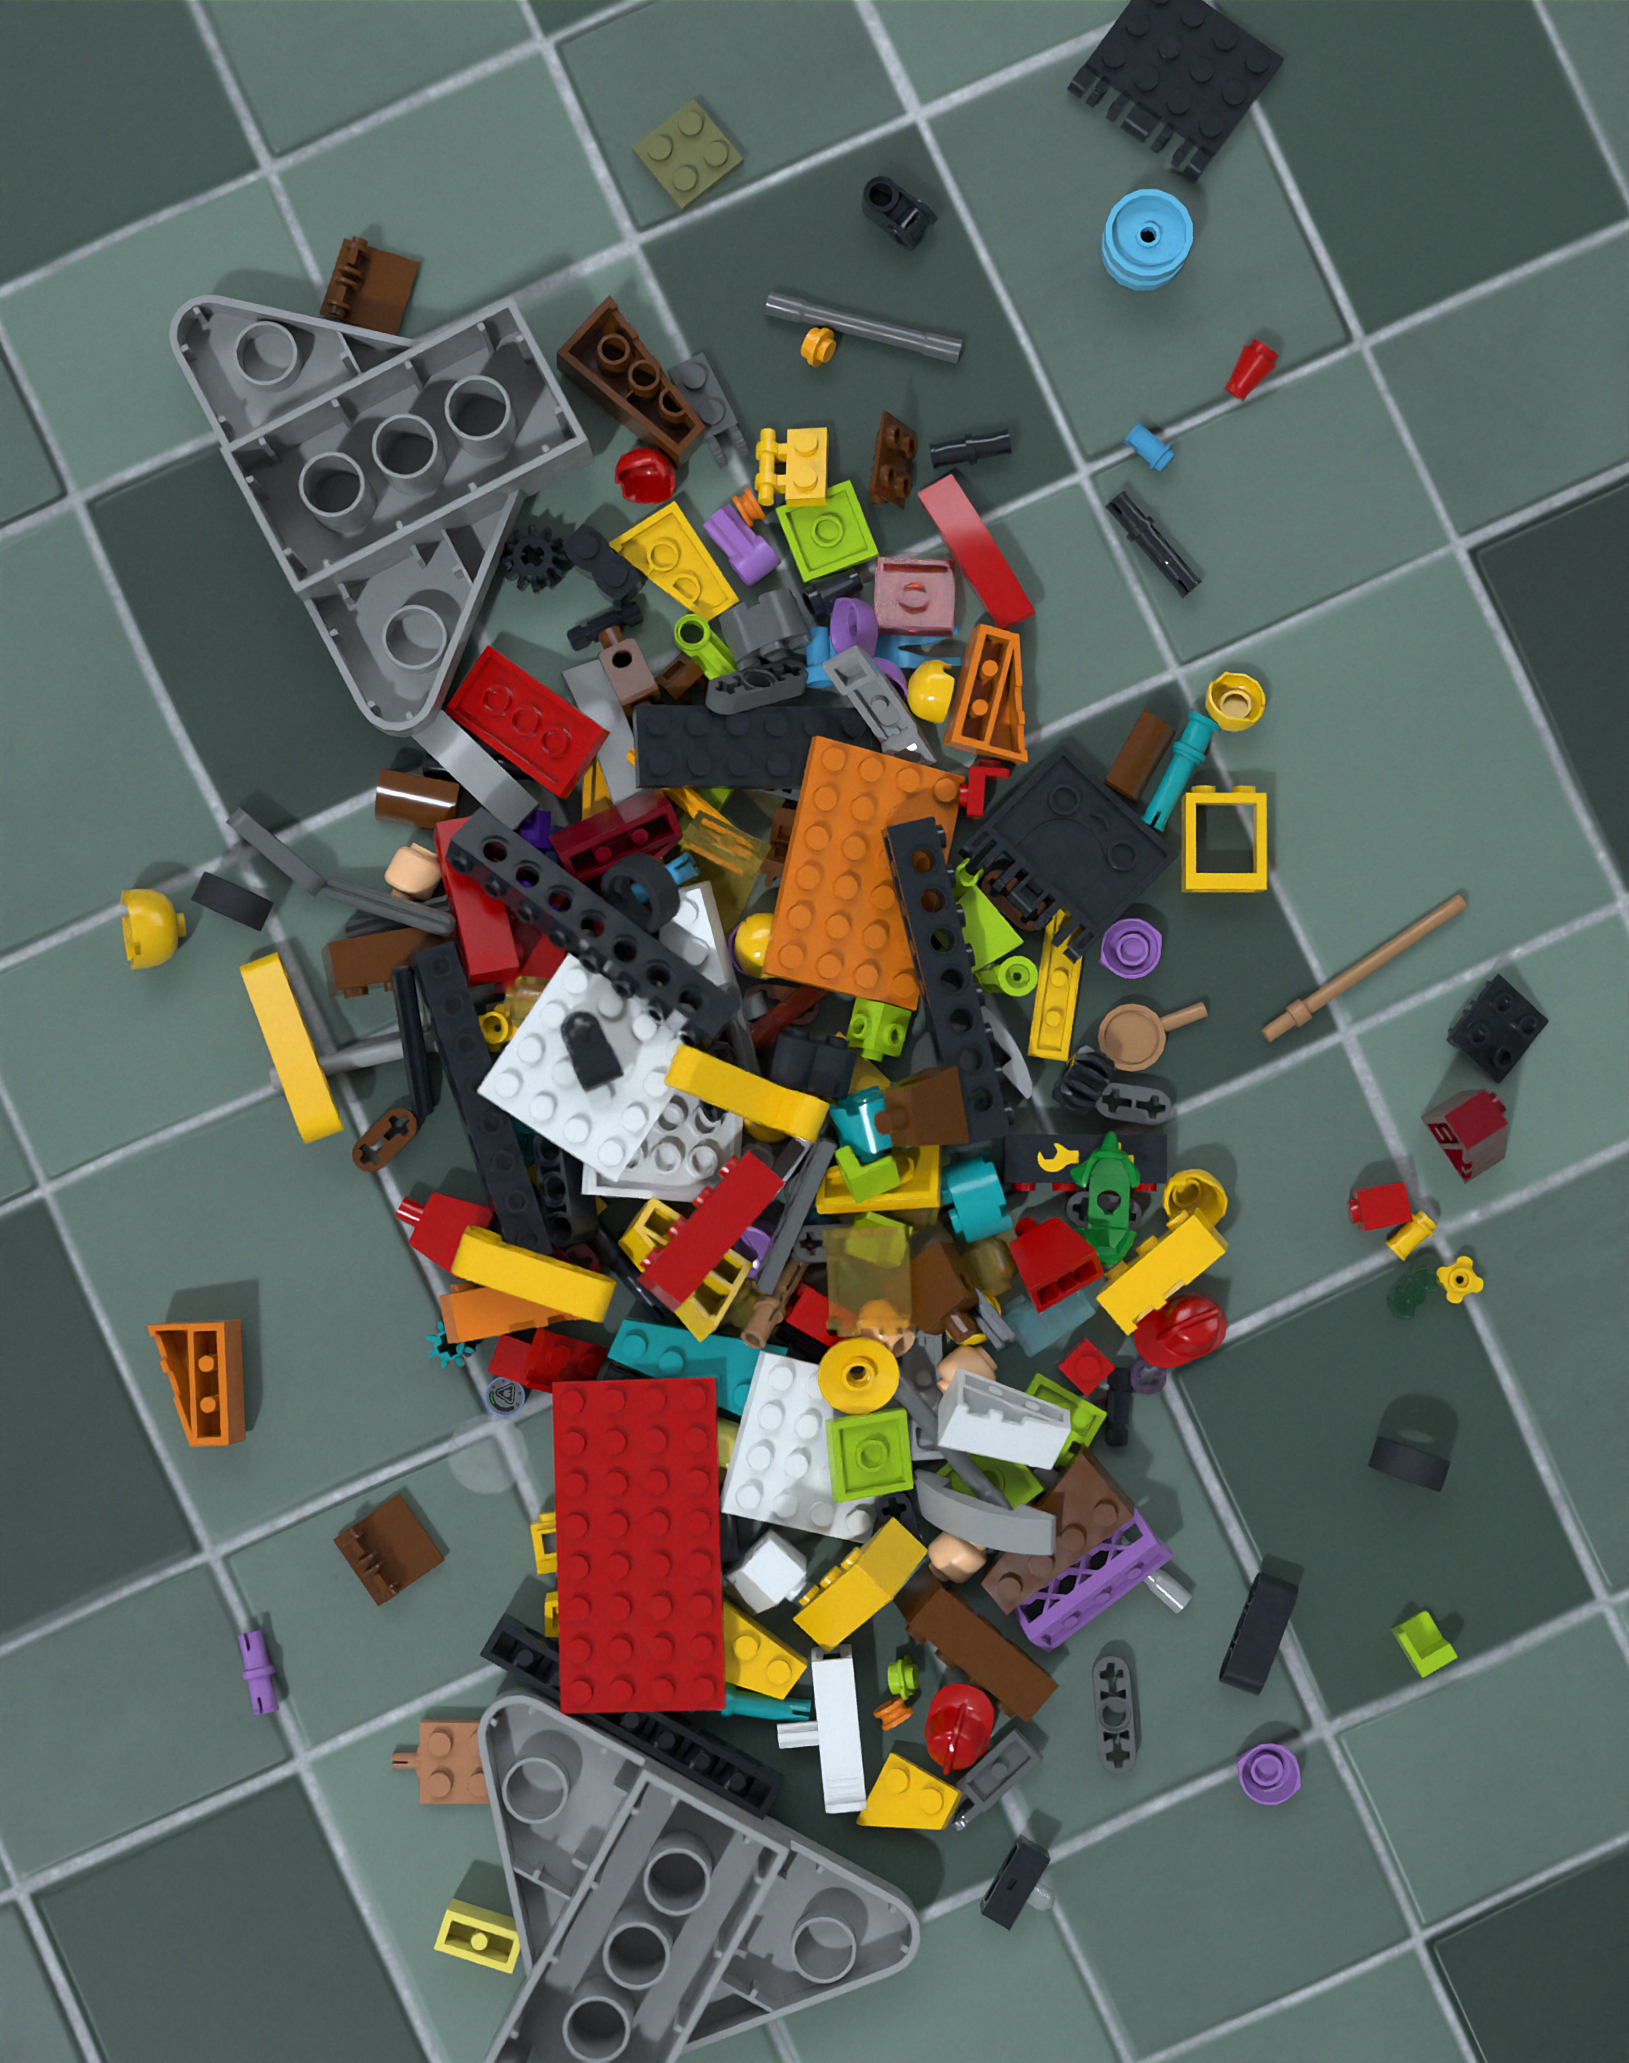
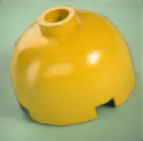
M153 889L123 890L121 893V906L127 905L128 914L122 917V928L127 960L131 961L130 969H147L159 966L169 960L176 952L178 937L186 936L184 914L176 913L171 900L161 892Z

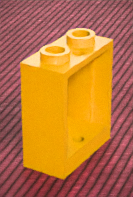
M1192 786V793H1185L1181 797V892L1262 893L1267 890V793H1256V786H1233L1232 793H1216V786ZM1196 805H1253V873H1196Z

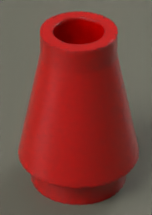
M1252 339L1248 346H1243L1224 389L1243 402L1248 394L1277 368L1274 364L1279 355L1260 341Z

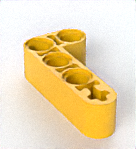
M680 1044L677 1045L663 1084L766 1128L812 1143L817 1141L830 1106L829 1103L786 1089L703 1052Z
M471 1225L467 1226L451 1269L453 1274L596 1322L605 1321L617 1285L614 1279L501 1241V1235L488 1229Z

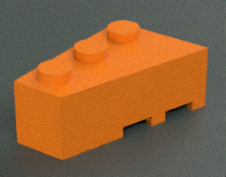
M979 624L970 630L942 746L1015 766L1028 762L1024 739L1025 712L1022 710L1021 686H1023L1019 634L984 624Z
M473 1281L450 1285L451 1293L439 1295L448 1343H461L532 1327L548 1326L549 1324L566 1320L584 1319L488 1286L476 1288Z
M241 1319L176 1321L146 1325L150 1337H154L162 1361L159 1362L163 1373H167L175 1394L173 1401L189 1445L217 1446L245 1441Z

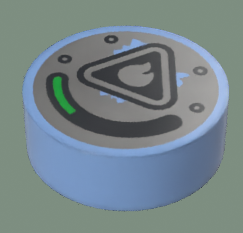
M497 1377L490 1382L485 1391V1403L488 1409L500 1417H509L521 1410L526 1401L524 1386L503 1377Z

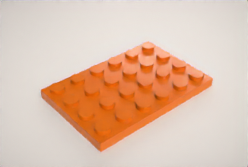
M821 736L812 737L761 973L861 999L886 1003L909 1011H916L920 992L881 830L889 826L934 816L936 825L941 824L946 835L947 847L943 848L942 851L945 863L947 864L959 809L960 784H964L965 777ZM914 852L911 859L913 868L920 873H926L930 867L928 856L923 852ZM925 891L921 897L923 908L930 913H934L938 896L931 891Z

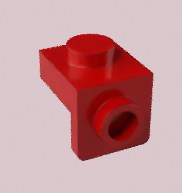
M978 760L977 766H970L967 784H960L958 808H966L965 818H982L985 780L1008 781L1010 778V769L1001 768L1002 762Z

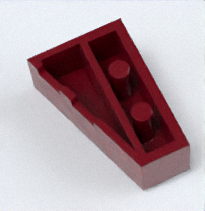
M651 789L548 836L561 868L602 898V878L611 866L626 856L638 852L651 855L659 860L684 838L672 805L661 789Z
M1486 1089L1460 1091L1421 1117L1464 1184L1505 1158L1508 1122L1503 1114L1507 1110L1495 1092L1488 1093Z

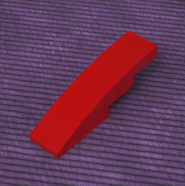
M950 474L918 492L919 502L937 527L942 541L959 565L962 576L998 629L1007 631L1035 615L1033 606L1010 566L953 475Z

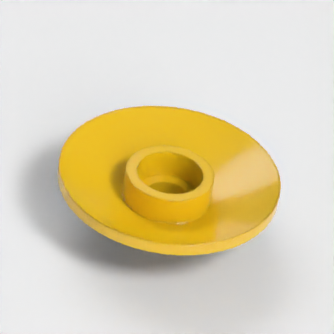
M867 1337L848 1338L832 1346L823 1356L818 1368V1385L824 1399L835 1409L848 1414H866L881 1408L892 1398L899 1383V1367L893 1353L881 1342ZM860 1365L864 1367L863 1372L855 1375L850 1372V1369L854 1366Z

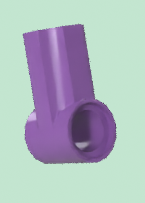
M730 504L720 508L703 525L708 535L729 558L730 566L749 588L754 586L781 563L770 545L760 535L756 536Z

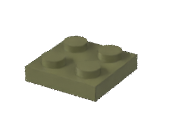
M694 98L632 147L635 156L682 213L744 164V159Z

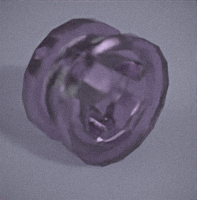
M1140 1358L1130 1367V1383L1141 1394H1156L1166 1383V1371L1164 1368L1155 1367L1158 1371V1374H1154V1377L1158 1378L1157 1382L1153 1386L1148 1383L1140 1386L1137 1382V1378H1141V1375L1137 1374L1138 1370L1143 1366L1148 1370L1153 1367L1143 1358Z

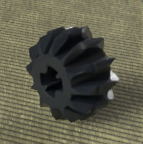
M529 525V536L525 538L521 531L515 530L513 534L518 543L515 545L511 542H505L504 550L512 555L500 558L502 566L511 567L505 573L507 581L510 582L518 579L516 587L521 592L531 582L534 594H540V583L544 581L550 590L556 588L551 576L555 575L559 578H564L566 571L558 564H564L569 561L566 553L558 552L563 547L564 542L562 538L550 541L552 530L548 527L542 531L539 537L535 525ZM534 552L536 556H540L542 564L535 567L534 564L529 563L527 556Z
M1087 1045L1078 1047L1059 1073L1052 1091V1099L1060 1103V1106L1068 1111L1079 1115L1088 1113L1095 1106L1098 1099L1102 1097V1093L1108 1086V1082L1113 1076L1114 1061L1097 1048H1091Z

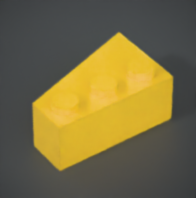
M653 1196L636 1213L618 1243L641 1273L644 1269L639 1263L654 1246L661 1250L670 1238L665 1233L681 1216ZM732 1249L725 1254L686 1302L675 1311L676 1315L700 1343L718 1327L753 1266V1263Z
M1198 1207L1189 1214L1185 1209L1178 1212L1165 1224L1169 1228L1167 1232L1158 1239L1153 1234L1150 1235L1134 1249L1138 1253L1136 1257L1127 1264L1122 1260L1119 1264L1111 1266L1104 1273L1107 1280L1104 1282L1096 1299L1127 1336L1138 1328L1136 1326L1138 1321L1153 1309L1159 1310L1167 1303L1166 1299L1183 1285L1187 1286L1226 1252L1229 1245L1228 1242Z
M892 1517L860 1549L855 1547L841 1562L840 1568L836 1565L832 1567L820 1580V1587L813 1584L800 1597L798 1602L802 1607L793 1620L828 1653L895 1596L928 1550Z
M723 1597L726 1682L783 1700L807 1668V1658Z

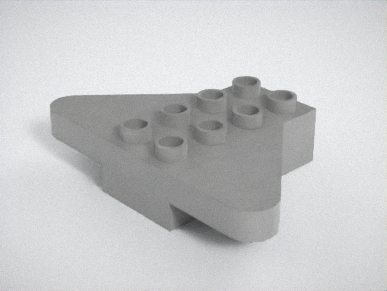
M205 294L188 300L178 308L170 322L169 341L173 354L222 446L220 451L295 594L304 602L354 700L369 722L390 736L409 737L423 732L434 722L441 710L504 552L505 542H508L524 499L595 462L588 439L515 301L510 296L422 342L223 296Z
M530 1687L511 1688L497 1695L482 1715L477 1730L478 1748L526 1971L525 1979L492 2037L483 2063H675L678 2056L891 1976L906 1968L916 1956L921 1940L918 1912L908 1895L875 1874L767 1815L761 1820L579 1713H561V1703L542 1691Z

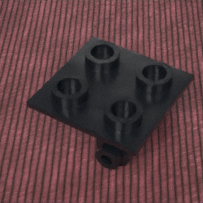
M1497 974L1492 981L1487 980L1485 982L1486 987L1476 998L1477 1001L1474 999L1470 1001L1472 1006L1470 1010H1463L1462 1013L1465 1016L1460 1018L1453 1028L1448 1029L1447 1032L1450 1035L1446 1041L1456 1049L1461 1048L1495 1081L1501 1083L1549 1020L1500 974Z

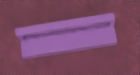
M1134 1506V1517L1015 1608L1013 1613L1029 1640L1047 1653H1050L1174 1557V1554L1167 1543L1154 1534L1140 1510ZM1136 1523L1143 1536L1130 1546L1121 1545L1124 1531ZM1100 1550L1109 1551L1105 1566L1098 1571L1089 1570L1094 1554ZM1067 1575H1076L1077 1579L1074 1590L1067 1595L1058 1594L1061 1580ZM1036 1599L1046 1600L1043 1614L1031 1622L1024 1609Z

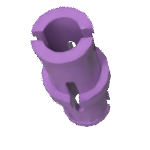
M263 1629L237 1635L245 1671L241 1672L242 1678L248 1682L254 1716L279 1710L271 1675L275 1673L274 1664L269 1665Z

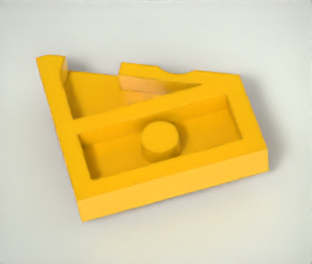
M893 1752L890 1753L866 1801L867 1809L861 1811L856 1823L860 1826L946 1829L964 1792Z

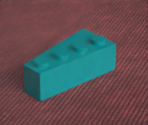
M626 1317L620 1326L607 1357L654 1378L717 1377V1406L742 1416L760 1350L786 1356L789 1345L767 1341L764 1348L755 1349L744 1343L741 1336L715 1332L710 1333L700 1343L686 1327Z

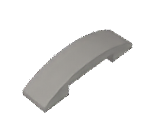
M857 644L822 663L823 669L842 696L847 695L876 735L881 743L883 754L924 766H930L937 762L927 739L903 699L884 672L863 648Z
M597 659L562 671L561 675L573 705L611 732L597 752L596 758L603 773V782L612 805L616 806L651 790V788H636L635 766L626 758L627 753L634 746V737L618 697L600 660Z
M442 709L429 727L423 732L412 736L491 814L514 832L540 806L516 780Z
M940 979L944 990L954 992L957 989L951 983ZM985 1006L980 1007L984 1023L989 1022L992 1027L995 1044L1009 1058V1061L1001 1067L1004 1078L1024 1100L1029 1099L1033 1095V1088L1021 1052L1001 1022Z
M916 1326L914 1344L902 1355L903 1371L913 1382L918 1393L938 1416V1406L944 1396L936 1384L941 1380L937 1366L943 1360L942 1334L938 1336L925 1334ZM906 1410L911 1461L945 1459Z
M919 1468L913 1471V1507L926 1520L943 1531L968 1542L1001 1551L1030 1555H1052L1055 1552L1056 1516L1023 1504L1010 1511L951 1490V1479Z

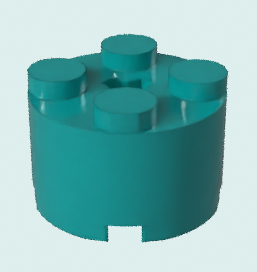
M878 1085L850 1093L847 1096V1100L837 1099L838 1106L832 1104L829 1106L840 1147L843 1148L849 1145L855 1157H859L861 1163L877 1160L884 1156L882 1150L894 1147L890 1134L881 1135L874 1125L876 1112L886 1109L884 1092L879 1090ZM912 1146L897 1147V1149H904Z
M989 1152L942 1166L941 1193L945 1205L954 1204L955 1208L948 1210L958 1242L966 1240L968 1244L1014 1229L1011 1216L1008 1215L1005 1207L1006 1200Z

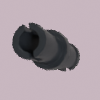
M1008 428L972 436V432L965 433L964 438L929 444L934 469L963 462H969V465L977 464L979 459L1012 454Z

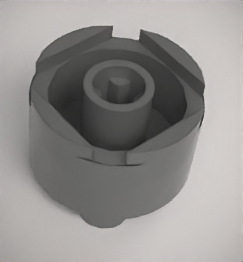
M779 589L757 596L759 601L746 606L745 602H742L719 617L721 630L738 671L760 666L761 662L765 660L768 664L789 659V650L797 651L813 643L797 600L790 589Z

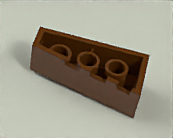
M609 295L557 351V369L648 447L665 454L674 465V469L678 471L703 444L705 426L678 388L672 385L662 371L660 363L654 355L651 356L639 339L636 330L630 322L627 323L618 310L617 304Z
M413 927L328 942L321 950L330 998L344 995L345 999L369 995L368 990L384 987L385 992L393 991L391 971L397 966H410L407 955L450 941L454 943L464 973L455 930L452 936L443 937Z
M1084 1442L1075 1451L1074 1456L1064 1469H1061L1043 1496L1032 1507L1056 1516L1055 1552L1052 1555H1030L999 1550L983 1570L981 1585L1006 1615L1134 1517V1503Z
M924 1563L892 1599L908 1623L905 1630L920 1644L923 1645L928 1640L938 1648L934 1654L950 1669L953 1670L956 1665L962 1668L967 1673L964 1679L970 1685L981 1689L983 1692L987 1689L996 1697L993 1703L1009 1718L1017 1714L1027 1723L1058 1688L1059 1685L1049 1672L1010 1638L1005 1640L1000 1630L981 1613H978L976 1616L973 1613V1608L952 1587L949 1586L945 1590L930 1568Z

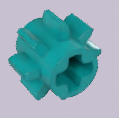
M443 1321L438 1322L437 1325L440 1333L438 1335L429 1334L426 1336L427 1340L434 1342V1350L427 1354L428 1357L438 1355L442 1358L441 1368L443 1369L449 1365L450 1360L454 1359L459 1367L464 1366L465 1360L462 1355L465 1352L469 1354L475 1353L477 1349L468 1345L469 1341H466L456 1346L457 1354L452 1349L445 1351L442 1347V1344L447 1341L445 1325Z

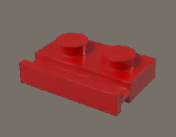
M538 1327L524 1366L527 1367L523 1378L519 1377L517 1383L527 1388L552 1394V1382L596 1380L607 1348L596 1343Z

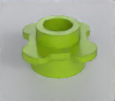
M904 1655V1659L890 1662L888 1666L890 1691L893 1695L901 1694L903 1700H907L909 1695H914L915 1689L919 1687L918 1667L916 1664H912L910 1655Z

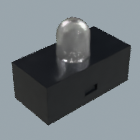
M1020 1834L979 1904L981 1914L1010 1931L1025 1903L1039 1911L1051 1909L1055 1903V1895L1050 1888L1038 1882L1051 1860L1048 1850Z

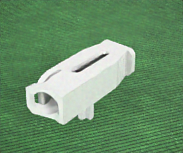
M838 1644L828 1653L821 1646L811 1648L817 1721L777 1724L779 1749L819 1745L826 1813L867 1809L851 1644ZM840 1653L842 1657L823 1660V1654Z

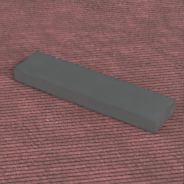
M819 1133L816 1143H813L754 1277L758 1290L770 1295L773 1293L837 1147L831 1137Z

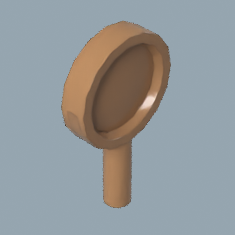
M1201 1001L1159 1018L1155 1012L1146 1006L1133 1003L1118 1006L1108 1012L1099 1024L1096 1037L1098 1049L1114 1061V1067L1118 1070L1133 1072L1146 1069L1155 1063L1162 1054L1166 1041L1165 1033L1207 1017L1206 1008Z

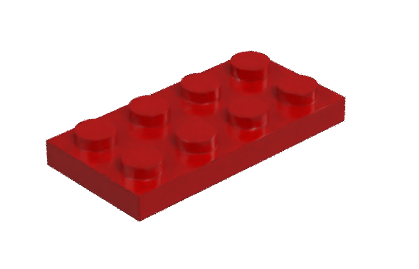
M489 645L486 646L444 710L446 714L558 797L565 800L611 733Z

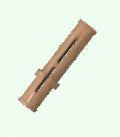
M799 1242L800 1248L807 1249L808 1255H810L812 1248L807 1244ZM789 1254L772 1295L765 1293L764 1296H760L756 1300L753 1307L754 1314L741 1333L744 1343L755 1349L765 1347L775 1325L783 1321L786 1315L785 1307L810 1263H800Z

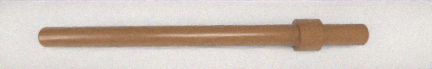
M1459 894L1303 1001L1297 999L1285 1007L1286 1012L1261 1029L1262 1034L1268 1042H1271L1293 1026L1299 1028L1312 1019V1013L1466 909V902Z

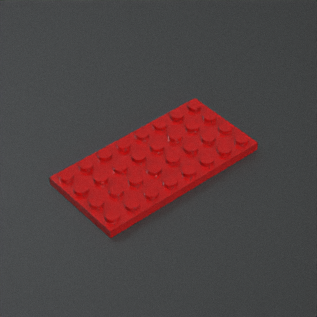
M717 1377L552 1382L561 1713L725 1710L726 1675Z

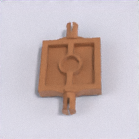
M422 1719L420 1721V1744L416 1753L392 1752V1770L416 1769V1774L420 1781L419 1804H490L478 1748L477 1730L481 1719Z

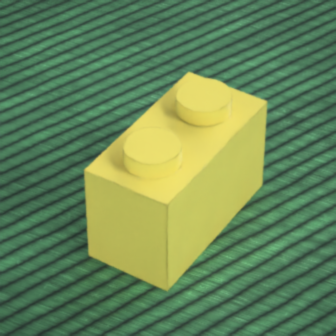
M452 1898L447 1907L434 1949L512 1974L521 1947L514 1918Z

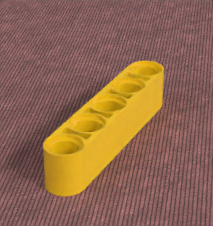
M275 952L239 966L304 1143L307 1145L343 1131V1122L279 953Z

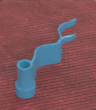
M821 626L810 627L808 630L813 643L806 647L807 668L805 670L809 674L806 687L822 688L833 686L834 683L822 667V663L837 656L831 643L828 628ZM958 626L928 631L896 628L878 632L874 657L889 660L899 668L917 669L923 662L928 660H941L952 667L962 666L961 657H926L898 649L900 646L925 645L958 635Z

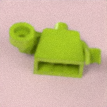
M966 858L955 870L956 887L952 888L955 904L960 903L964 910L966 927L961 929L965 944H971L975 955L976 965L971 967L974 983L979 982L983 991L989 994L1004 992L1012 997L1027 995L1035 988L1038 982L1036 966L1031 960L1023 956H1013L1006 959L1002 964L994 963L996 960L1017 949L1024 941L975 884L982 877L983 869L975 876H971L966 872L965 865L971 860ZM939 898L937 899V903H936V906H935L934 913H935V912L938 910V908H939V904H940ZM934 931L932 938L940 946L936 951L944 953L948 949L949 939L944 932ZM945 970L942 973L941 978L950 970Z

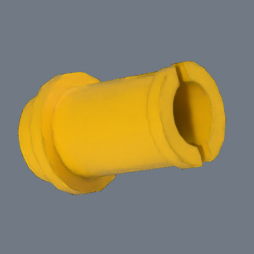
M1421 1210L1415 1215L1411 1212L1413 1221L1407 1222L1389 1241L1385 1242L1403 1261L1428 1236L1431 1238L1435 1236L1432 1232L1437 1228V1225Z

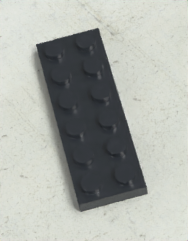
M635 705L632 708L636 788L801 789L812 737L821 736L873 751L872 730L859 711L852 707L760 706L734 714L716 713L707 706Z

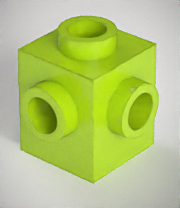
M856 997L846 1039L850 1040L849 1046L859 1048V1057L882 1062L884 1055L900 1058L912 1011Z

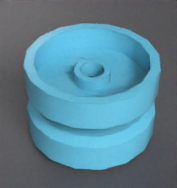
M1140 189L1124 196L1112 208L1101 237V258L1107 272L1120 285L1135 291H1153L1169 284L1180 273L1193 242V223L1186 207L1173 195L1158 189ZM1147 238L1150 239L1152 242L1147 243L1144 242L1143 239Z

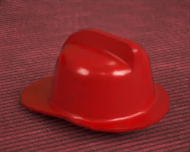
M1193 1292L1182 1294L1166 1301L1167 1303L1157 1311L1153 1309L1137 1322L1136 1326L1138 1328L1134 1330L1133 1336L1136 1350L1143 1360L1155 1367L1168 1369L1181 1366L1218 1348L1225 1338L1227 1323L1224 1312L1216 1301L1207 1295Z
M953 1683L937 1691L931 1702L925 1726L927 1750L931 1758L937 1764L943 1766V1774L949 1775L952 1769L960 1770L975 1763L976 1759L983 1756L988 1747L994 1723V1708L990 1698L981 1689L970 1684Z

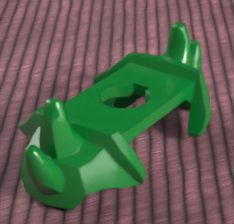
M1110 1131L1106 1135L1101 1148L1095 1149L1089 1159L1070 1170V1175L1075 1183L1086 1188L1090 1176L1088 1228L1076 1227L1071 1229L1096 1250L1101 1266L1119 1264L1133 1245L1134 1238L1138 1237V1232L1128 1230L1130 1182L1132 1188L1138 1187L1141 1175L1136 1166L1131 1162L1128 1154L1119 1149L1117 1137L1113 1131ZM1105 1190H1113L1121 1197V1203L1114 1209L1113 1213L1104 1212V1208L1098 1203V1195Z

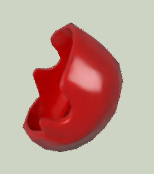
M635 448L620 456L615 467V484L620 483L624 499L641 505H657L668 501L674 494V465L659 450Z

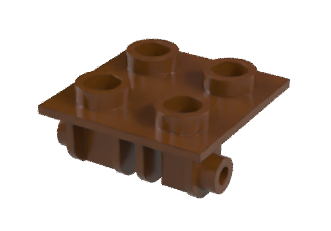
M354 236L352 241L344 238L319 314L361 328L397 336L420 262L367 246L368 241L360 237Z
M882 411L880 429L877 431L874 451L876 454L873 456L875 462L871 469L873 475L870 478L868 496L871 497L870 503L873 505L886 506V503L889 502L898 509L904 510L905 500L911 493L912 482L909 473L911 460L915 458L918 443L915 436L916 432L887 411Z
M398 1494L333 1539L378 1606L392 1599L401 1590L445 1561L401 1494Z

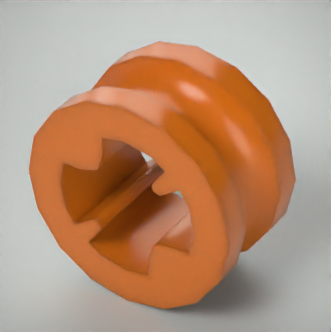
M748 487L744 489V494L741 497L736 495L731 497L749 528L754 526L753 522L756 519H761L762 521L766 519L765 514Z
M901 1694L886 1701L873 1712L875 1718L882 1719L881 1727L883 1731L894 1728L914 1713L912 1707H907L904 1704L905 1700L902 1699Z

